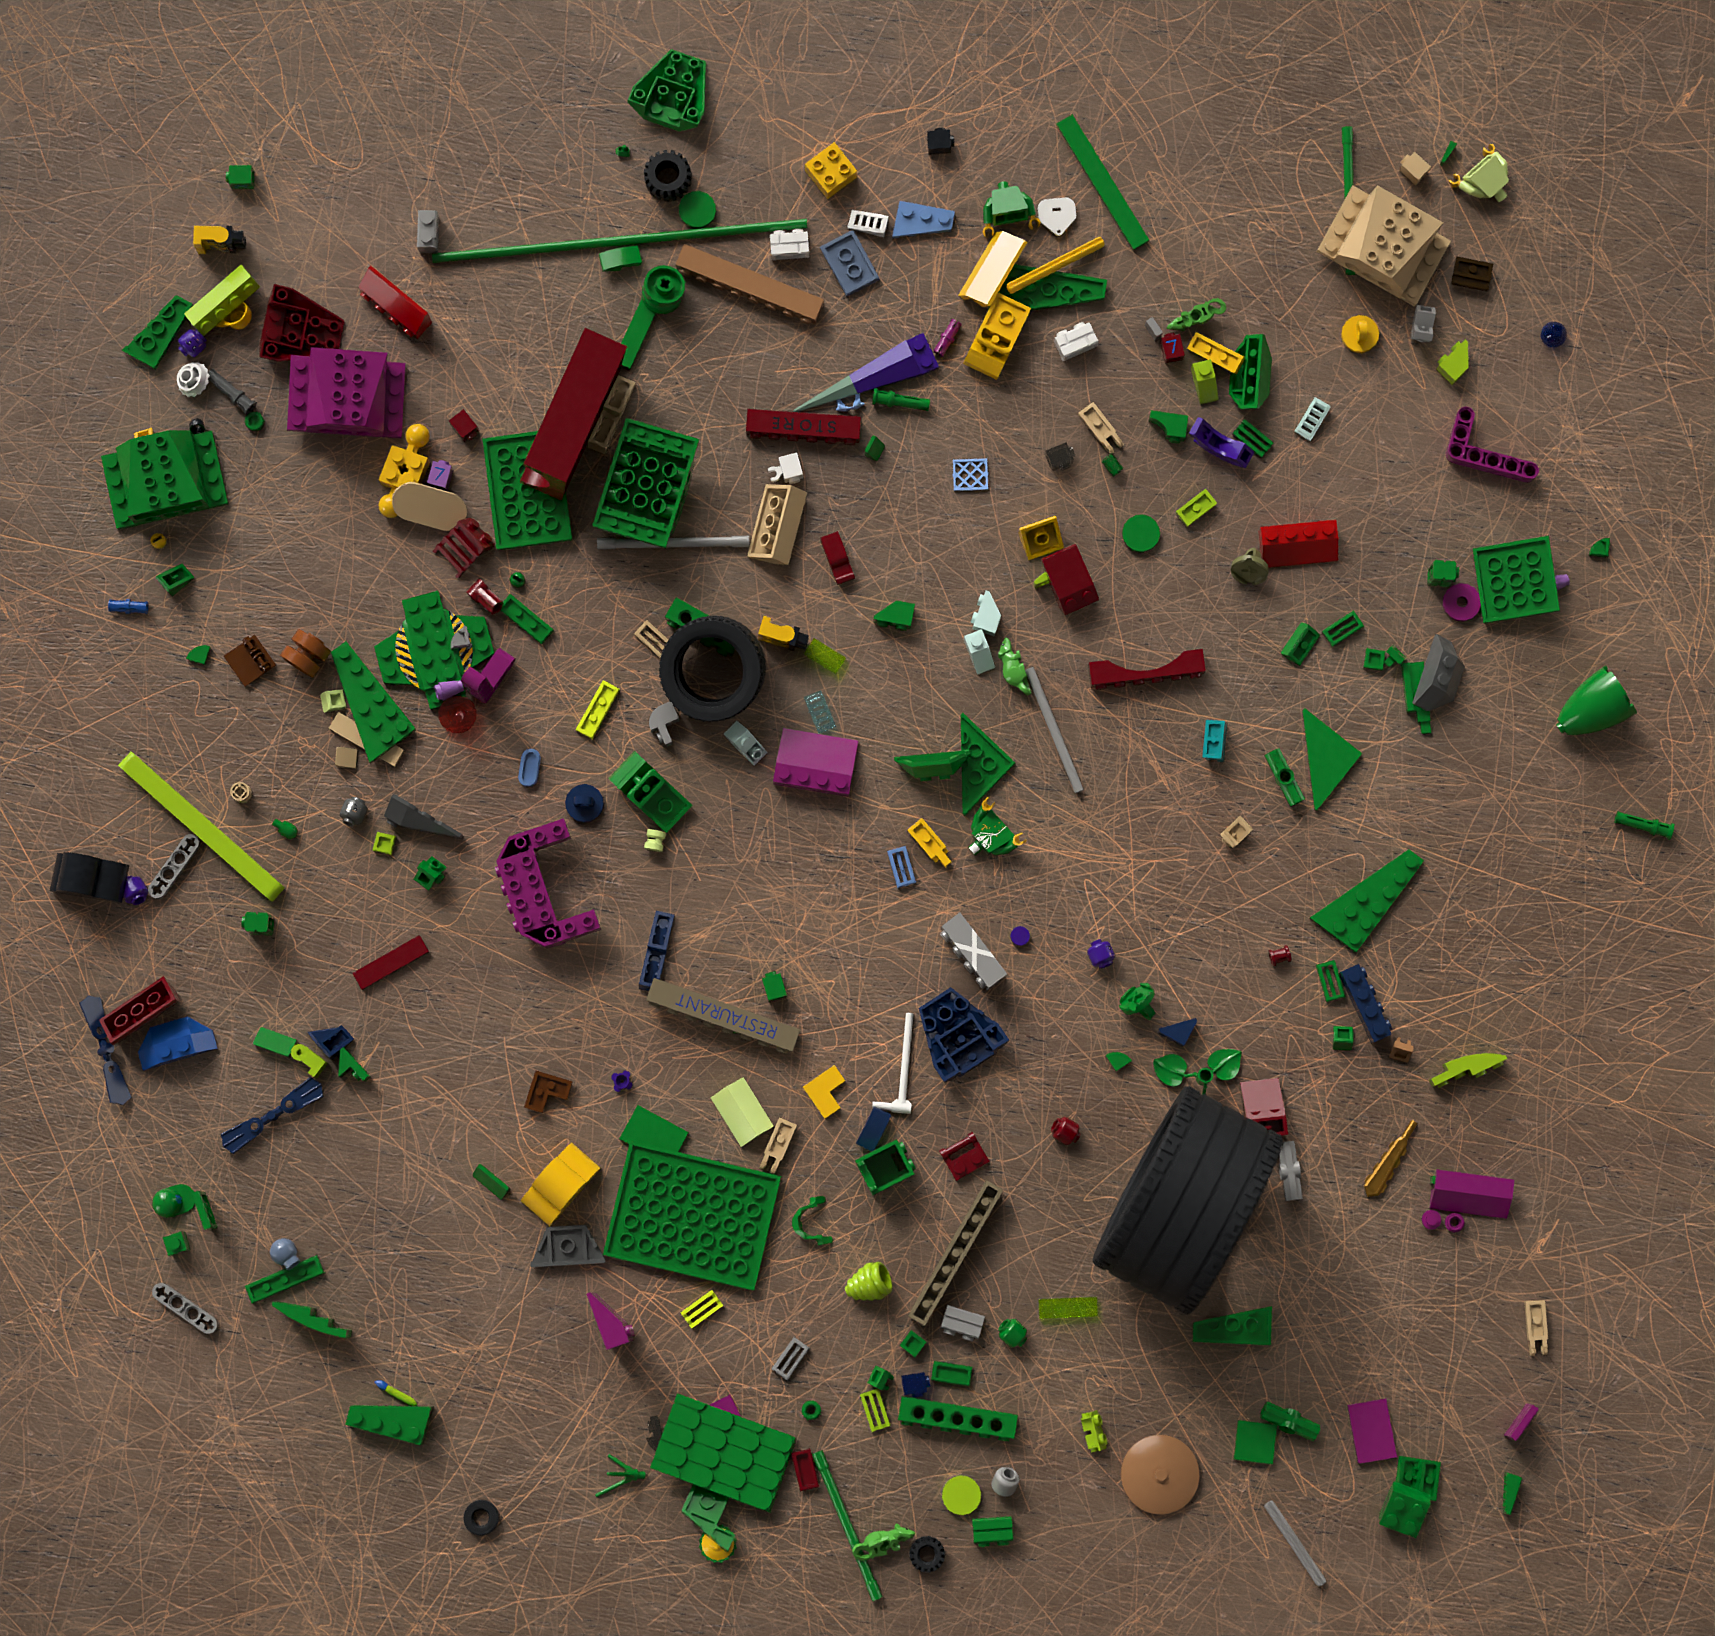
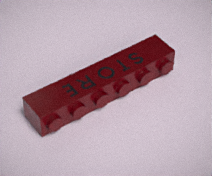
M747 409L746 435H750L749 437L753 439H760L761 436H764L770 440L787 438L788 441H799V439H806L810 443H816L818 440H821L827 444L844 442L845 445H855V443L860 441L861 417Z

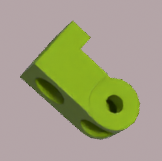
M302 1044L295 1045L291 1050L292 1057L309 1066L311 1069L308 1073L315 1078H318L328 1064L327 1061Z

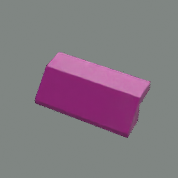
M1436 1170L1434 1189H1431L1429 1209L1507 1219L1513 1199L1515 1180Z

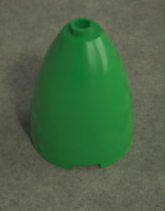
M1606 665L1587 678L1566 701L1557 718L1559 723L1556 724L1562 734L1565 732L1567 735H1582L1602 731L1622 723L1637 714L1634 705L1629 702L1626 691L1611 671L1608 672Z

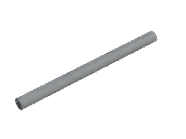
M1034 667L1025 670L1070 783L1075 794L1079 793L1084 789L1036 671Z

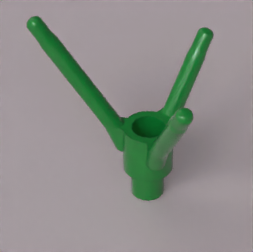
M608 1454V1458L623 1467L625 1472H607V1476L624 1477V1480L596 1493L595 1496L599 1497L625 1483L637 1481V1479H645V1471L632 1469V1467Z

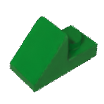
M342 1047L340 1049L338 1077L342 1078L348 1071L353 1069L352 1075L358 1081L362 1079L366 1082L371 1076L350 1052Z

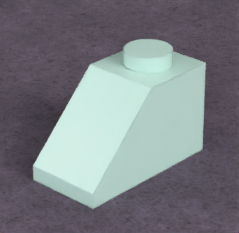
M982 629L965 635L963 640L977 675L994 669L993 658Z

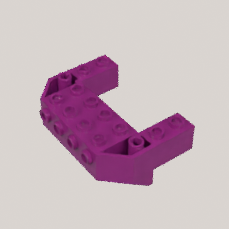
M564 818L509 836L496 860L498 866L495 867L498 878L502 877L504 883L501 885L503 895H508L509 903H507L509 913L514 914L516 920L513 921L516 933L520 932L522 937L546 949L564 945L567 941L601 930L595 910L561 921L556 919L536 859V851L571 840Z

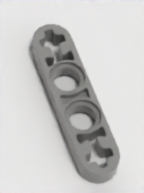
M188 834L181 840L149 885L148 892L151 897L161 899L171 889L201 846L200 839L196 835ZM188 839H195L194 843L196 845L194 847L190 846L187 850L191 852L189 855L185 851L181 850L182 847L185 849L188 847ZM184 854L185 861L182 864H177L175 862L176 855ZM168 869L174 872V876L170 880L164 878V872ZM160 878L162 881L168 883L167 886H165L164 884L161 886V894L157 893L156 895H154L155 891L153 890V888L155 886L159 887L161 885V882L158 881Z
M158 1283L153 1287L152 1294L156 1300L202 1332L212 1334L218 1329L219 1323L215 1317L168 1284ZM163 1287H165L164 1292L167 1293L168 1295H171V1292L174 1293V1294L169 1298L168 1303L165 1301V1300L168 1299L166 1296H164V1295H161L160 1297L158 1296V1294H159V1292L157 1291L158 1288H163ZM176 1297L181 1298L183 1301L182 1306L178 1309L172 1305V1301ZM192 1308L197 1309L199 1313L198 1317L194 1320L188 1316V1312ZM203 1314L206 1315L203 1318L205 1321H213V1329L209 1328L208 1330H206L205 1328L207 1325L203 1322H200L199 1325L197 1324V1322L201 1320Z

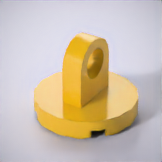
M1353 316L1345 322L1342 328V342L1352 352H1368L1376 345L1379 339L1378 326L1373 319L1367 316Z

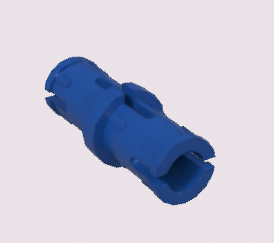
M110 599L108 602L109 612H125L126 614L148 613V601Z

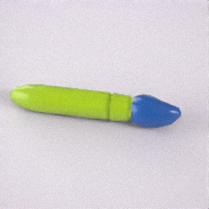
M376 1380L374 1382L379 1389L386 1391L411 1406L417 1405V1402L412 1397L389 1386L385 1381Z

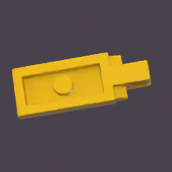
M923 818L907 830L931 860L933 859L935 863L939 860L945 868L951 864V860L946 856L949 851L946 849L945 844Z

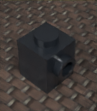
M936 128L934 131H927L928 155L951 153V147H954V135L950 136V129Z

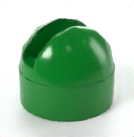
M515 572L510 576V583L515 588H521L525 584V577L522 573ZM515 576L521 579V583L513 579V577Z

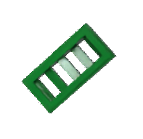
M1508 1472L1504 1474L1503 1513L1510 1515L1522 1482V1477Z

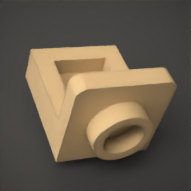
M1239 816L1220 835L1227 846L1234 848L1253 828Z

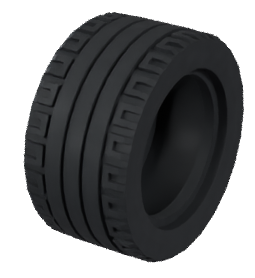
M717 615L694 619L679 628L665 644L659 661L660 683L669 702H672L679 712L681 711L684 715L689 716V718L703 722L724 721L740 714L755 700L762 688L766 675L765 654L757 637L742 623L729 617ZM702 638H718L728 642L737 650L743 663V678L735 693L722 699H708L696 694L688 686L683 675L682 664L684 655L693 642Z

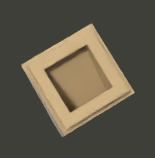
M337 747L335 766L356 769L358 750Z

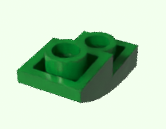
M638 246L622 247L599 253L603 272L620 271L622 267L640 266L642 263Z

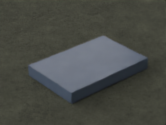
M853 230L820 247L846 297L880 280Z

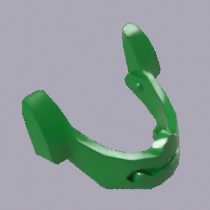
M824 1196L811 1197L810 1203L799 1208L792 1218V1227L795 1233L804 1239L816 1240L818 1245L832 1243L833 1238L822 1235L813 1236L804 1232L800 1219L806 1210L825 1203L826 1197Z

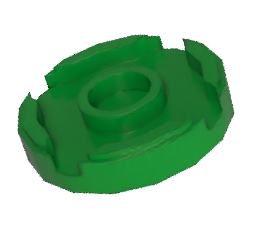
M692 191L681 199L679 215L688 227L693 229L704 228L713 222L716 215V205L709 194L702 191Z
M1143 514L1135 515L1124 524L1122 537L1125 545L1130 550L1138 553L1147 552L1158 543L1160 529L1157 522L1150 516Z

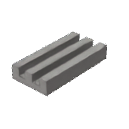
M793 1337L772 1367V1370L788 1380L810 1348ZM797 1343V1347L792 1352L788 1360L785 1362L781 1370H779L777 1367L784 1359L788 1351L791 1349L793 1344ZM801 1347L804 1348L787 1375L783 1373Z

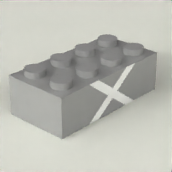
M958 913L941 927V937L946 943L950 942L953 945L952 951L958 959L963 958L965 961L964 967L970 974L974 973L976 975L975 981L981 989L986 988L988 991L1007 976L1006 971L961 913Z

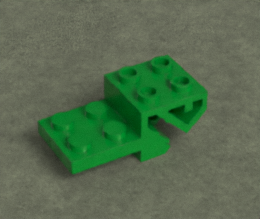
M636 751L608 778L666 833L693 806Z

